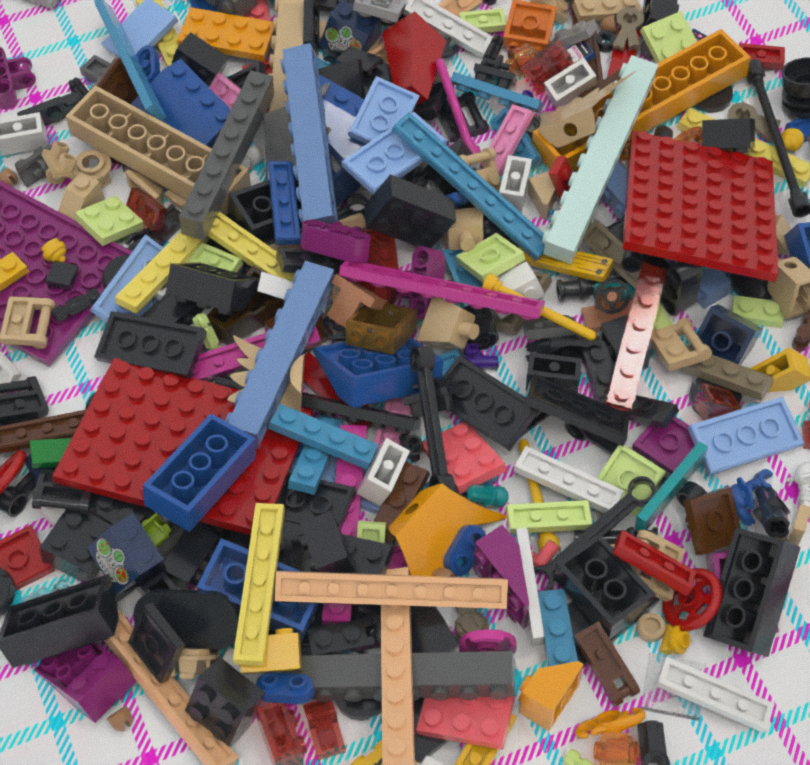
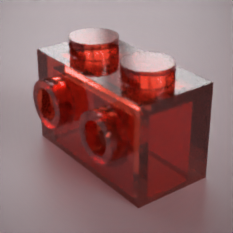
M558 40L520 66L527 81L537 95H540L545 91L544 82L565 70L574 62L569 52Z
M273 702L257 707V723L272 765H303V754L307 753V748L302 735L298 736L295 727L298 725L293 709L288 710L286 703Z

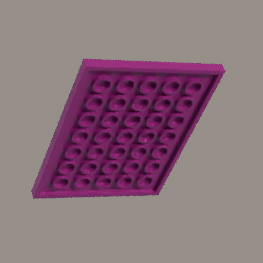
M0 181V260L13 252L27 266L29 271L0 291V333L9 296L48 298L55 301L56 307L60 304L64 306V302L82 293L86 295V291L92 288H96L101 295L104 291L102 273L107 264L115 257L130 256L133 251L114 241L102 246L77 221ZM54 238H58L59 241H63L66 245V259L64 263L78 265L79 268L71 290L47 286L46 278L53 262L44 259L41 248ZM91 303L88 304V308L72 316L68 314V318L62 321H57L52 312L46 334L48 338L46 348L37 349L26 345L11 346L49 367L95 315L90 311L93 305ZM41 310L34 311L29 334H36Z

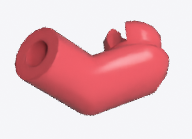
M549 539L538 554L531 552L533 567H544L547 565L560 547Z

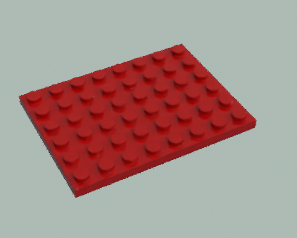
M632 131L629 145L622 249L776 282L779 272L773 161L764 157L747 156L741 152L724 151L718 147L701 146L690 141H678L667 136H655L644 131Z
M114 358L52 475L53 482L146 507L144 506L143 484L210 413L225 421L228 413H233L236 407L235 403L228 400V397L239 390L195 378H182L176 374L154 371L149 367L131 365L126 361ZM301 406L302 413L312 416V408ZM267 429L259 449L256 448V458L199 522L251 535L256 503L277 504L301 442Z

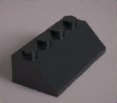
M736 527L720 578L722 586L721 605L713 619L707 623L703 636L769 657L801 547L785 540Z
M107 574L10 606L0 630V650L12 668L24 664L29 665L37 660L49 656L54 657L62 652L74 648L79 649L87 644L99 640L104 641L114 636L119 614L110 576Z

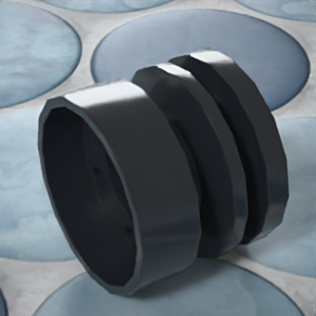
M810 57L794 59L782 68V108L785 113L797 118H810Z

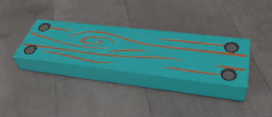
M702 442L697 443L639 512L635 524L636 531L647 530L704 462L708 449L707 445Z

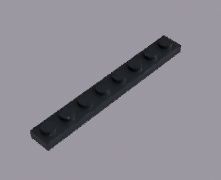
M228 375L217 376L215 384L238 390L245 388L232 380ZM302 392L301 406L320 410V415L335 417L336 414L345 416L346 421L360 423L361 420L370 421V426L376 428H385L386 425L393 426L396 432L410 434L411 431L420 428L421 418L418 417L415 418L368 406L353 408L341 400Z

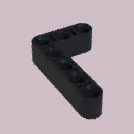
M624 218L607 226L622 241ZM643 254V260L666 280L656 295L667 313L675 316L695 305L703 275L702 266L684 262H677L670 266L664 258Z

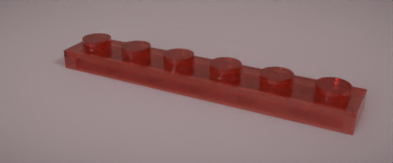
M642 263L605 402L610 407L627 412L632 410L667 269Z

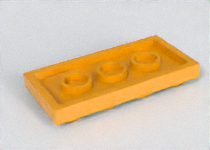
M190 7L177 38V44L179 46L191 32L225 55L265 61L271 46L272 35H275L276 31L273 30L272 21Z

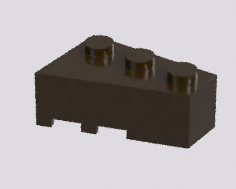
M253 266L245 275L260 278L263 271ZM256 291L245 309L233 311L232 315L218 313V308L214 307L207 314L210 321L208 325H212L218 340L226 345L235 343L233 336L243 338L262 327L265 321L274 317L277 310L283 308L285 304L284 299Z

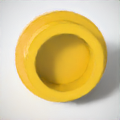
M788 128L781 133L787 151L795 152L802 147L804 135L799 129Z
M54 238L42 246V256L46 261L64 263L66 259V245L63 241H59L58 238Z

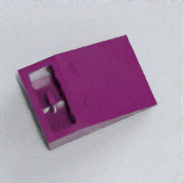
M501 525L475 542V563L473 569L478 578H503L508 580L506 612L514 623L518 622L524 629L527 627L529 599L520 546L507 529Z
M95 642L79 649L74 648L62 652L54 657H46L34 669L70 704L94 723L137 682L120 659Z

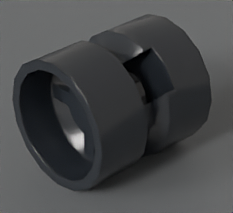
M470 305L464 307V310L475 315L473 324L479 326L478 337L476 339L468 338L466 344L475 343L480 351L494 346L499 340V334L493 323L490 308L476 309L470 307Z

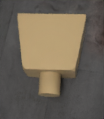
M477 207L455 209L456 222L441 239L448 250L462 249L467 252L471 251L476 244L484 240V214Z
M797 257L783 260L778 258L779 274L776 282L768 281L767 290L774 301L780 306V311L786 319L806 314L810 308V269Z
M434 297L429 304L417 341L434 349L462 350L465 348L468 338L476 339L478 337L479 326L473 324L475 315L452 303H448L440 297Z

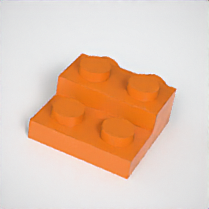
M512 0L503 36V47H506L508 51L518 53L520 50L529 51L531 55L536 57L548 54L557 6Z

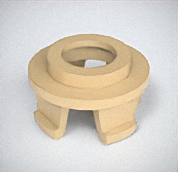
M92 149L86 150L75 157L77 162L74 168L78 174L83 172L98 180L102 188L111 182L110 171L112 163L108 155L99 150ZM89 159L98 160L99 164L96 167L87 168L89 166Z
M183 648L171 677L180 674V679H195L196 675H201L215 662L217 653L210 652V649Z

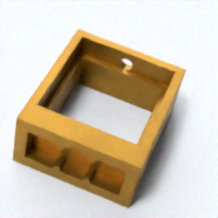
M385 303L382 310L369 308L364 305L346 320L345 344L393 355L416 333L417 309Z

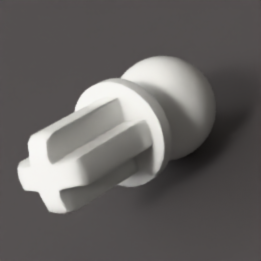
M258 146L249 147L241 165L252 170L256 164L262 162L264 158L263 150Z

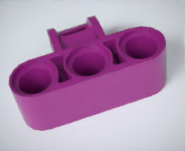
M0 47V108L7 110L15 107L18 103L16 90L32 86L36 82V77L31 71L32 62L29 58L18 57L7 60L6 53L2 47Z
M305 220L302 222L300 241L302 249L356 264L368 262L371 236L363 233L360 227H348L342 225L339 221H335L332 224L318 220Z
M419 246L412 254L411 270L406 272L444 280L445 255L441 250ZM412 291L409 293L396 292V297L408 298L409 308L417 309V319L424 320L432 298L422 297L420 293Z

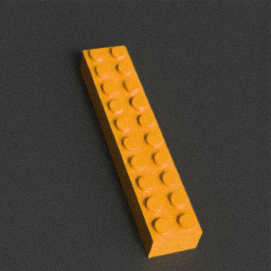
M720 29L657 63L658 68L655 80L632 131L647 132L746 77L751 57ZM611 91L592 107L595 124L598 117H603L605 114L602 110L606 99H612ZM567 123L564 126V132L568 136H575L577 134V127L572 123ZM536 129L533 131L532 142L542 156L541 160L549 169H551L557 156H566L570 167L575 172L579 170L577 164L581 154L587 153L586 144L590 135L557 148L548 142ZM630 133V135H629V137H628L627 142L630 141L631 133Z

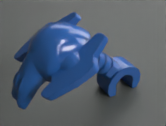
M768 469L759 471L754 475L753 479L746 483L739 477L737 478L738 484L731 486L738 518L746 526L755 524V520L747 507L750 510L754 509L752 491L761 486L765 488L772 486L764 481V479L767 480L773 476V473Z

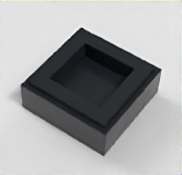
M54 261L46 278L47 286L71 290L79 272L78 265Z

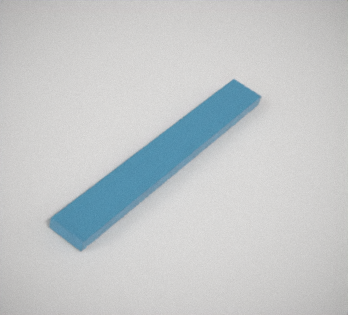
M94 0V4L145 110L156 119L162 121L166 118V115L114 9L105 0Z
M408 112L393 125L392 131L528 255L535 261L543 255L545 244L542 243L544 233L417 118Z

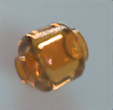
M523 43L509 50L508 59L505 63L510 64L509 72L515 73L518 77H523L538 69L541 55L536 46Z
M605 732L600 742H595L594 759L599 760L600 765H637L638 742L634 741L628 733Z

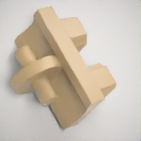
M54 141L51 150L43 149L41 154L48 166L46 178L52 184H60L66 177L73 180L78 175L74 168L77 160L75 156L67 154L69 151L67 143Z

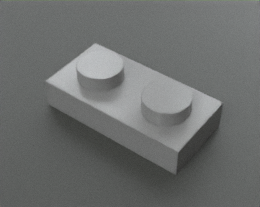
M594 19L588 22L580 21L571 29L563 28L554 34L555 38L549 45L552 51L556 52L586 40L593 35L598 25Z

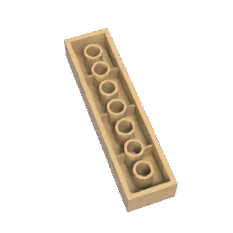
M96 85L65 116L72 136L185 199H188L212 148ZM240 166L219 210L225 216L228 214L229 193L251 186L249 169L245 166Z

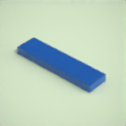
M268 161L267 170L275 245H300L301 235L292 161Z

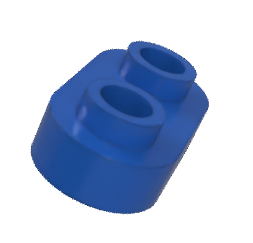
M146 45L137 52L136 56L149 83H151L160 73V60L158 51L151 45Z
M469 524L462 526L445 553L443 559L444 568L451 570L454 575L463 576L467 574L475 563V542L485 536V532L480 526ZM460 558H462V560H463V563H462L461 566H460V564H459Z
M269 672L260 676L256 681V686L265 692L262 700L265 702L304 704L310 701L315 693L312 679L304 674Z

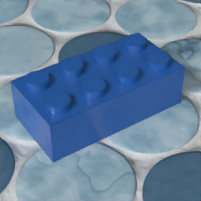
M210 413L143 484L144 506L190 532L256 458V438Z
M221 538L197 585V590L222 592L229 597L228 599L233 604L236 603L240 609L249 549ZM278 562L277 571L302 572ZM274 588L269 630L275 632L276 629L293 628V633L300 635V642L302 643L320 603L275 601Z

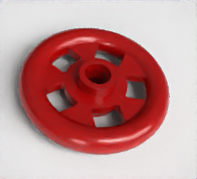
M16 451L0 466V495L23 467L27 459L25 451Z
M703 568L692 569L696 571V585L693 586V589L687 596L674 590L672 600L662 601V611L665 620L672 627L678 625L681 631H694L705 626L713 619L720 608L722 601L721 583L714 573ZM709 584L711 592L705 595L702 589ZM676 595H678L679 605H673ZM706 604V609L699 615L697 612ZM682 611L689 614L686 620L679 618Z

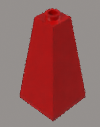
M414 11L383 30L382 34L392 82L397 86L420 95L415 105L417 106L428 100L437 72L435 62L441 58L446 40Z

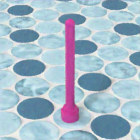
M439 58L435 64L461 139L473 154L481 152L480 147L476 146V143L471 139L445 62Z

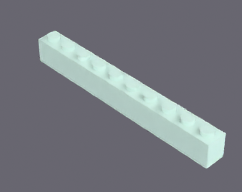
M631 55L628 64L623 63L619 73L621 79L634 71L636 72L611 91L612 99H606L602 110L605 114L603 117H598L595 124L596 133L595 135L590 134L586 144L587 153L581 154L577 164L579 170L577 173L573 171L568 185L571 187L569 192H563L559 203L562 207L560 211L555 210L551 219L553 226L551 230L546 229L542 239V243L545 244L544 255L572 264L655 80L658 64Z

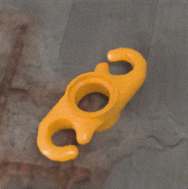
M632 708L631 712L634 715H630L629 711L626 710L623 712L608 710L582 722L576 727L575 734L580 739H587L589 737L587 731H591V734L594 736L598 734L614 736L625 729L641 723L645 719L646 712L642 708Z

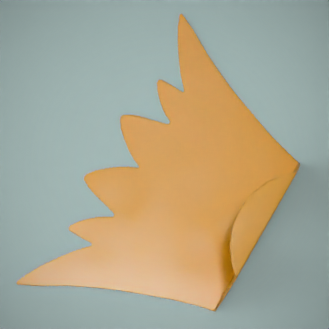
M441 483L420 491L389 526V531L396 537L410 574L415 576H431L435 569L444 568V555L462 526L492 523L505 519L507 516L479 506Z

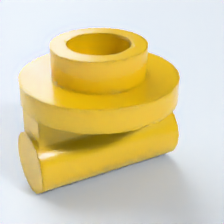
M670 624L666 625L660 652L665 655H671V653L684 654L690 645L689 633L681 631L678 625L674 627Z

